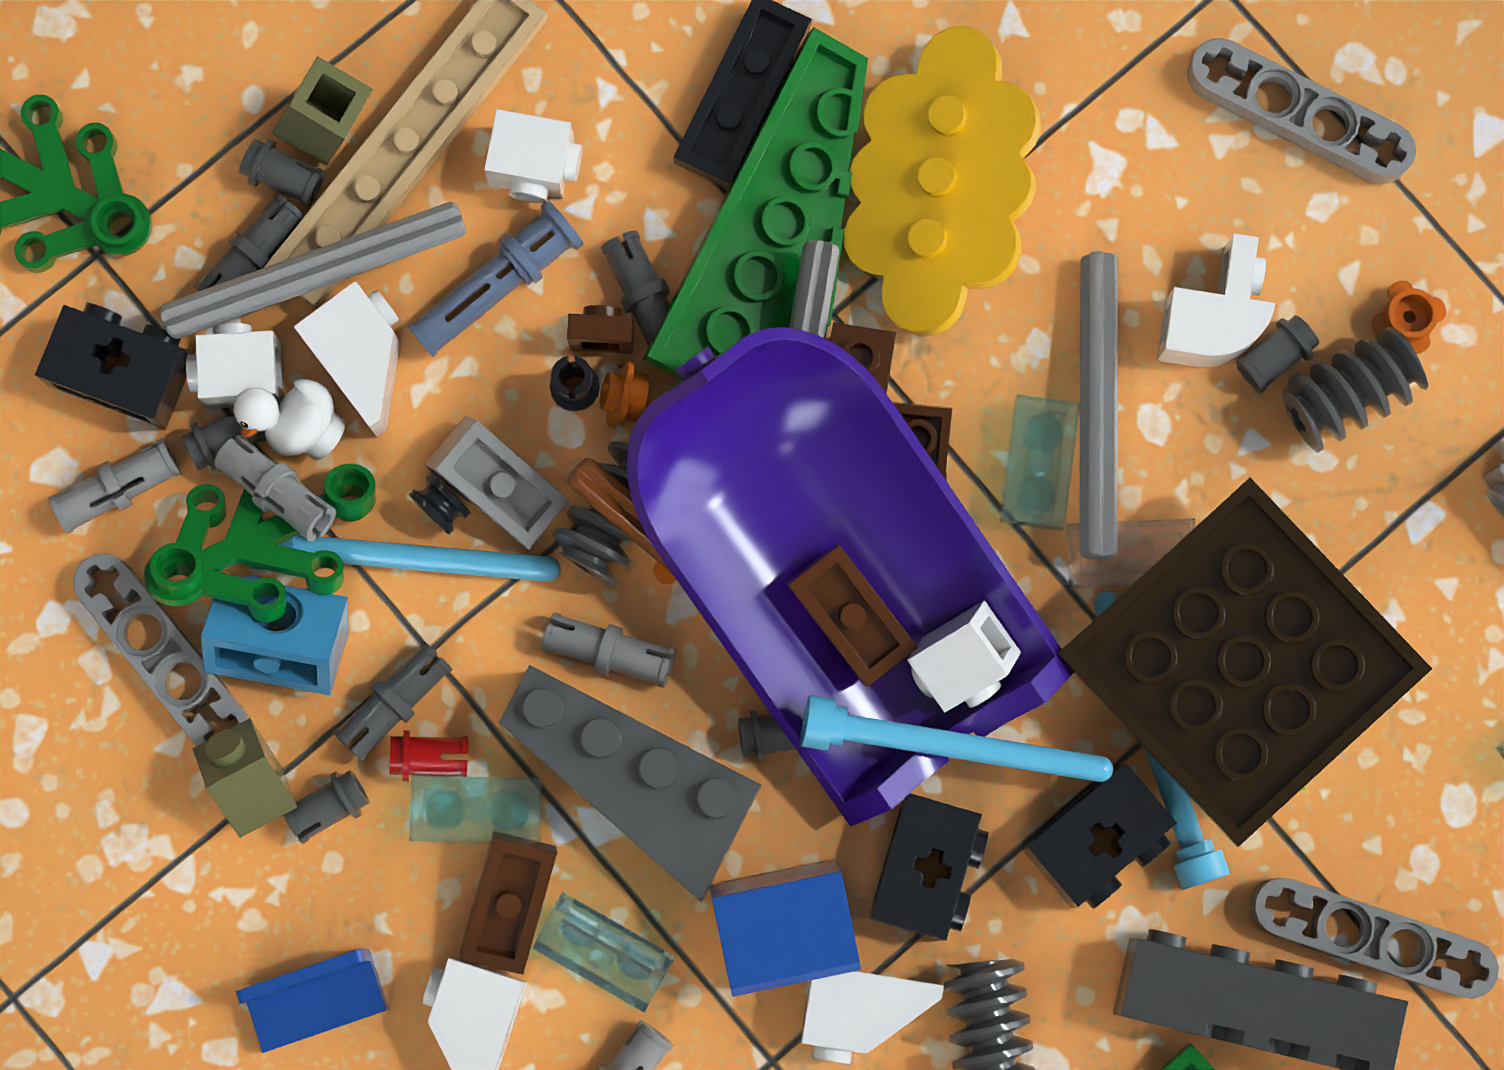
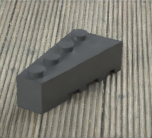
M529 665L499 723L702 903L761 789V784Z
M1154 929L1148 930L1146 940L1129 938L1113 1010L1114 1015L1342 1070H1394L1408 1001L1376 994L1378 983L1340 974L1337 985L1312 979L1314 968L1275 959L1273 970L1248 964L1250 952L1212 944L1210 955L1185 949L1187 937Z

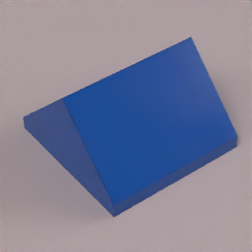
M836 859L710 885L732 997L861 970L843 876Z

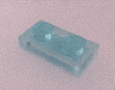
M1017 394L1014 402L1000 523L1059 531L1065 528L1080 409L1079 402Z
M411 776L409 841L490 843L492 832L497 831L541 842L542 779Z
M562 892L553 906L532 948L644 1013L676 957Z

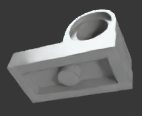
M468 416L463 417L424 464L447 486L465 500L474 504L527 549L532 547L570 501L480 422Z

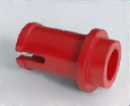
M403 730V736H390L389 775H402V782H409V775L461 776V778H467L468 760H443L440 758V755L442 753L468 754V736L410 737V730Z

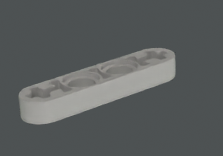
M1223 38L1210 39L1199 46L1190 60L1187 70L1188 82L1193 91L1199 96L1369 182L1380 185L1391 184L1400 179L1414 162L1416 156L1415 140L1404 127L1231 40ZM1218 56L1228 61L1225 71L1240 80L1243 79L1247 69L1256 74L1249 82L1244 96L1241 98L1234 94L1241 82L1224 75L1219 79L1218 83L1212 82L1206 78L1209 68L1201 62L1204 61L1212 64ZM1268 82L1282 85L1289 94V107L1279 113H1271L1264 110L1257 101V88ZM1322 110H1331L1338 113L1345 122L1346 131L1344 137L1336 141H1327L1320 138L1313 129L1312 120L1314 114ZM1361 125L1368 129L1361 141L1374 147H1379L1384 140L1390 141L1395 145L1392 155L1399 159L1400 162L1391 160L1386 167H1383L1375 162L1378 155L1375 149L1361 143L1353 154L1347 151L1346 148L1357 135Z
M106 553L94 554L83 560L77 567L73 578L74 591L78 599L196 746L209 740L208 738L213 735L215 730L205 715L198 713L193 722H191L187 717V713L204 706L215 690L221 699L209 705L219 717L227 721L236 717L239 723L251 718L217 674L204 672L203 656L161 604L152 598L145 584L129 565L118 557ZM99 569L108 574L116 571L119 572L120 576L115 579L113 584L125 600L131 602L136 593L141 597L140 602L133 603L124 608L113 623L109 620L108 616L120 611L119 608L109 597L102 593L95 596L91 594V591L97 585L93 574ZM141 615H152L158 619L161 625L162 634L160 640L154 647L148 650H137L131 646L128 640L127 631L129 625L135 618ZM188 663L194 665L201 675V685L198 692L189 699H175L167 689L169 673L180 664Z
M1275 878L1265 881L1256 888L1251 897L1250 912L1253 921L1260 930L1271 936L1453 997L1474 999L1484 996L1493 989L1498 980L1499 965L1496 956L1488 946L1479 941L1294 879ZM1285 889L1290 892L1288 902L1305 910H1313V898L1321 900L1322 904L1318 907L1312 918L1311 938L1302 934V931L1308 924L1307 921L1295 917H1285L1279 926L1273 923L1274 912L1265 908L1267 897H1279L1282 890ZM1338 909H1347L1357 917L1360 925V932L1356 941L1345 947L1332 943L1327 937L1325 930L1329 915ZM1403 929L1414 933L1420 940L1422 947L1418 961L1406 968L1396 965L1390 959L1387 951L1390 937L1395 932ZM1436 939L1444 941V946L1440 949L1439 955L1451 959H1465L1469 951L1473 953L1472 964L1481 968L1479 980L1468 979L1464 987L1459 985V973L1440 966H1434V979L1427 977L1426 973L1436 958Z

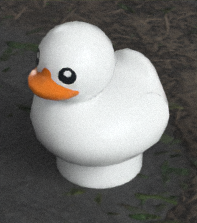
M309 379L296 380L294 382L295 387L285 395L279 404L269 391L262 388H249L238 395L234 403V415L236 421L242 427L241 436L248 438L255 435L258 431L265 430L267 444L276 453L283 456L305 453L313 460H320L334 449L344 432L345 420L334 412L331 393L318 382Z

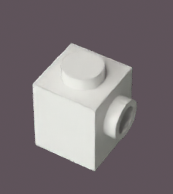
M496 109L484 171L490 186L510 189L509 195L518 200L531 203H545L547 196L563 199L566 180L576 182L578 179L583 145L574 143L571 122Z
M244 323L219 324L213 327V334L196 335V354H188L186 359V374L190 392H198V399L208 409L234 408L238 395L249 388H262L269 391L279 404L284 398L282 342L273 331L252 332L251 325Z
M983 600L925 635L917 645L918 648L908 658V662L912 666V675L919 689L926 696L934 697L945 713L964 701L970 708L977 706L996 693L1001 687L999 680L1009 674L1021 651L988 604Z

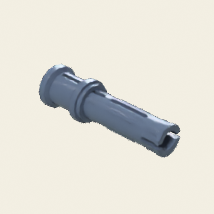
M549 200L541 205L542 213L515 236L512 237L506 234L500 239L501 243L496 246L500 251L498 254L456 286L416 322L407 326L432 357L448 342L457 337L476 320L480 319L489 309L523 281L527 285H530L532 282L536 284L543 278L541 271L570 247L577 250L584 244L573 227ZM549 232L553 233L554 236L536 251H530L529 248ZM507 266H512L513 270L502 279H497L496 275ZM484 285L490 286L485 293L451 321L447 322L445 320L446 316Z

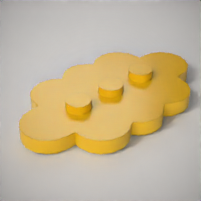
M967 26L948 27L935 34L923 48L916 74L894 75L879 83L871 92L864 108V126L872 141L865 145L854 157L849 172H852L850 185L861 204L849 216L844 230V248L850 261L866 275L883 280L882 305L888 318L906 333L919 337L935 336L949 329L961 316L968 289L992 288L1005 281L1016 269L1022 250L1021 236L1014 221L1030 207L1036 193L1034 174L1023 158L1032 150L1038 140L1041 131L1040 112L1034 100L1016 84L1001 81L1002 60L995 45L980 30Z

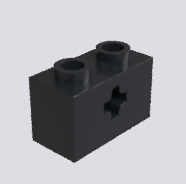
M87 302L83 311L63 305L35 376L51 388L166 430L187 378L186 359L188 353L183 348L178 347L181 338L173 339L166 330L149 324H145L142 333L120 325L121 315L93 303ZM124 353L130 359L127 368L115 366L111 370L105 365L108 355L119 358Z
M1125 763L1113 770L1108 780L1099 782L1021 849L1071 908L1079 907L1086 901L1094 909L1122 886V883L1115 876L1134 859L1141 867H1144L1171 844L1165 833L1176 825L1177 822L1128 764ZM1092 826L1099 831L1112 827L1117 833L1110 842L1111 847L1115 851L1112 856L1106 851L1093 855L1087 848L1095 839L1090 831Z
M909 793L901 802L868 919L942 941H947L950 929L961 932L971 899V894L961 891L967 866L979 869L989 835L988 831L978 829L982 814ZM932 850L940 853L939 865L948 868V874L946 879H935L931 884V888L921 885L923 873L914 869V862L916 859L924 860L928 858Z

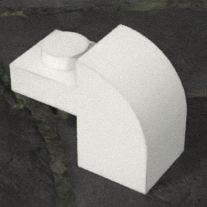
M1234 233L1223 250L1217 294L1178 287L1173 288L1165 301L1157 361L1193 367L1220 366L1241 356L1263 333L1271 320L1275 303L1250 299L1251 295H1260L1265 276L1266 259L1256 257L1259 237Z

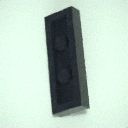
M751 0L673 157L674 164L729 189L811 28V18L773 0Z

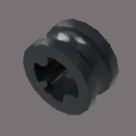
M430 472L425 477L427 480L426 487L421 491L413 489L408 495L446 534L450 535L454 531L453 521L457 517L467 518L471 511L445 484Z

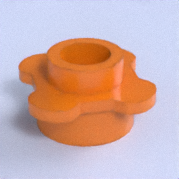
M1397 281L1387 291L1389 300L1383 312L1377 313L1373 317L1372 329L1377 335V332L1387 326L1395 328L1406 337L1416 354L1423 353L1431 344L1429 334L1435 328L1437 322L1442 321L1446 316V306L1440 298L1432 297L1424 290L1413 288L1412 284L1408 281ZM1411 312L1415 318L1414 322L1407 323L1403 318L1404 313Z
M626 361L624 366L617 365L615 372H608L604 378L599 404L601 410L607 411V426L614 427L616 423L622 424L624 421L636 423L645 409L649 377L646 373L634 371L633 362Z

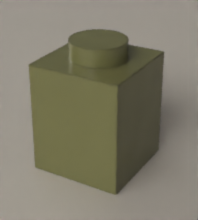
M317 56L272 134L327 166L345 140L373 89Z
M251 718L230 729L216 733L209 740L192 748L206 789L239 838L297 808L281 764Z

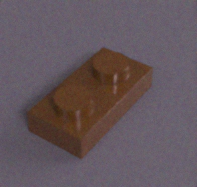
M837 543L785 583L866 687L870 686L918 648L843 548Z
M497 831L492 832L462 941L460 960L524 974L557 855L555 845Z

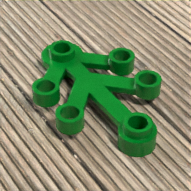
M39 94L28 98L21 108V118L23 123L33 133L43 170L0 148V178L29 192L28 194L0 202V234L2 229L61 211H66L84 220V222L48 235L37 231L23 234L17 240L14 249L18 262L31 272L42 273L54 265L56 258L94 246H98L105 253L113 256H127L140 250L147 243L151 235L152 219L148 209L138 198L125 194L114 161L118 145L113 133L101 123H89L83 126L76 136L78 151L90 162L98 198L75 186L59 132L63 123V113L60 107L52 98L46 95ZM44 106L52 109V116L47 123L42 125L33 124L32 116L35 110ZM97 134L106 136L107 143L102 151L98 153L87 151V142L92 136ZM121 216L131 218V228L126 234L116 236L111 233V225L116 218ZM33 243H44L46 252L43 258L36 262L27 261L26 251L28 247Z
M342 464L333 468L326 475L324 494L319 497L335 508L338 519L346 522L358 521L370 513L375 505V479L372 473L361 465ZM210 484L196 486L188 493L186 497L187 515L176 543L166 544L157 549L147 562L144 570V581L148 593L162 604L183 606L193 603L201 596L245 605L248 607L249 614L260 622H273L284 615L287 608L284 585L277 579L270 577L251 581L221 573L220 571L239 563L305 578L307 587L319 595L335 593L344 583V565L338 554L328 550L312 553L278 545L300 533L277 515L261 522L264 512L254 505L252 495L246 489L243 490L225 539L202 549L209 528L218 526L226 517L224 493L218 487ZM346 496L358 497L355 500H343L342 498ZM204 502L216 504L213 509L207 511L196 508ZM321 568H329L335 571L328 577H319L314 574L315 571ZM175 575H184L187 577L179 581L168 580L169 578ZM264 595H272L277 598L275 602L267 605L256 601Z

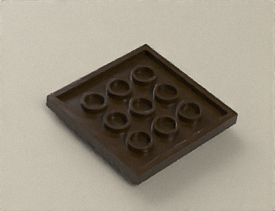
M1251 477L1058 653L1083 683L1236 847L1245 842L1432 670V667Z

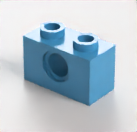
M244 576L240 578L255 581L262 577ZM284 585L287 608L284 615L273 622L257 621L249 614L248 607L245 605L213 598L201 634L204 672L331 695L349 633L348 597L334 595L333 593L319 595L312 592L309 588L302 589ZM264 595L256 601L267 605L275 602L277 598L272 595ZM275 627L286 628L285 630H282V631H270V630H269V629L275 628Z

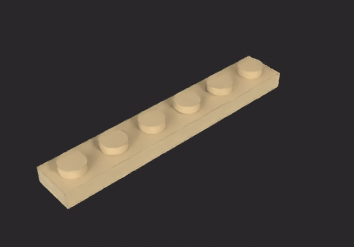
M478 0L264 268L385 225L549 20L547 12L531 0ZM340 281L298 296L317 310Z

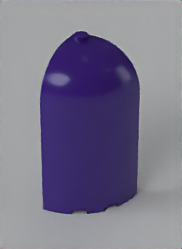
M783 327L769 328L752 333L717 356L707 346L675 368L682 380L650 403L635 423L627 450V479L635 511L647 537L850 827L892 810L920 783L950 760L948 757L846 740H843L842 746L829 745L827 751L801 747L802 722L809 695L836 699V706L847 707L849 715L965 734L974 732L977 736L985 737L1007 722L1046 703L1074 673L1071 667L1058 654L1062 648L885 391L864 366L845 350L829 340L800 329ZM837 543L843 548L916 645L919 644L925 635L985 600L1021 653L1009 674L999 680L1001 687L991 697L971 708L964 701L944 713L934 697L926 696L917 686L912 675V666L908 662V658L912 653L870 686H864L785 583Z

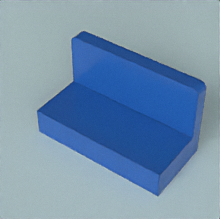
M360 948L235 991L239 1004L247 1003L262 1053L389 1010L370 948Z

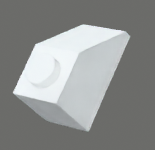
M355 281L296 324L294 328L376 437H378L388 428L400 342L391 326L400 319L378 290L367 296Z
M448 958L445 970L434 967L422 1004L432 1007L428 1024L451 1070H499L528 983L527 981L456 958Z
M858 971L811 980L800 1042L814 1045L812 1058L850 1064L852 1052L869 1053L940 1001L944 986Z

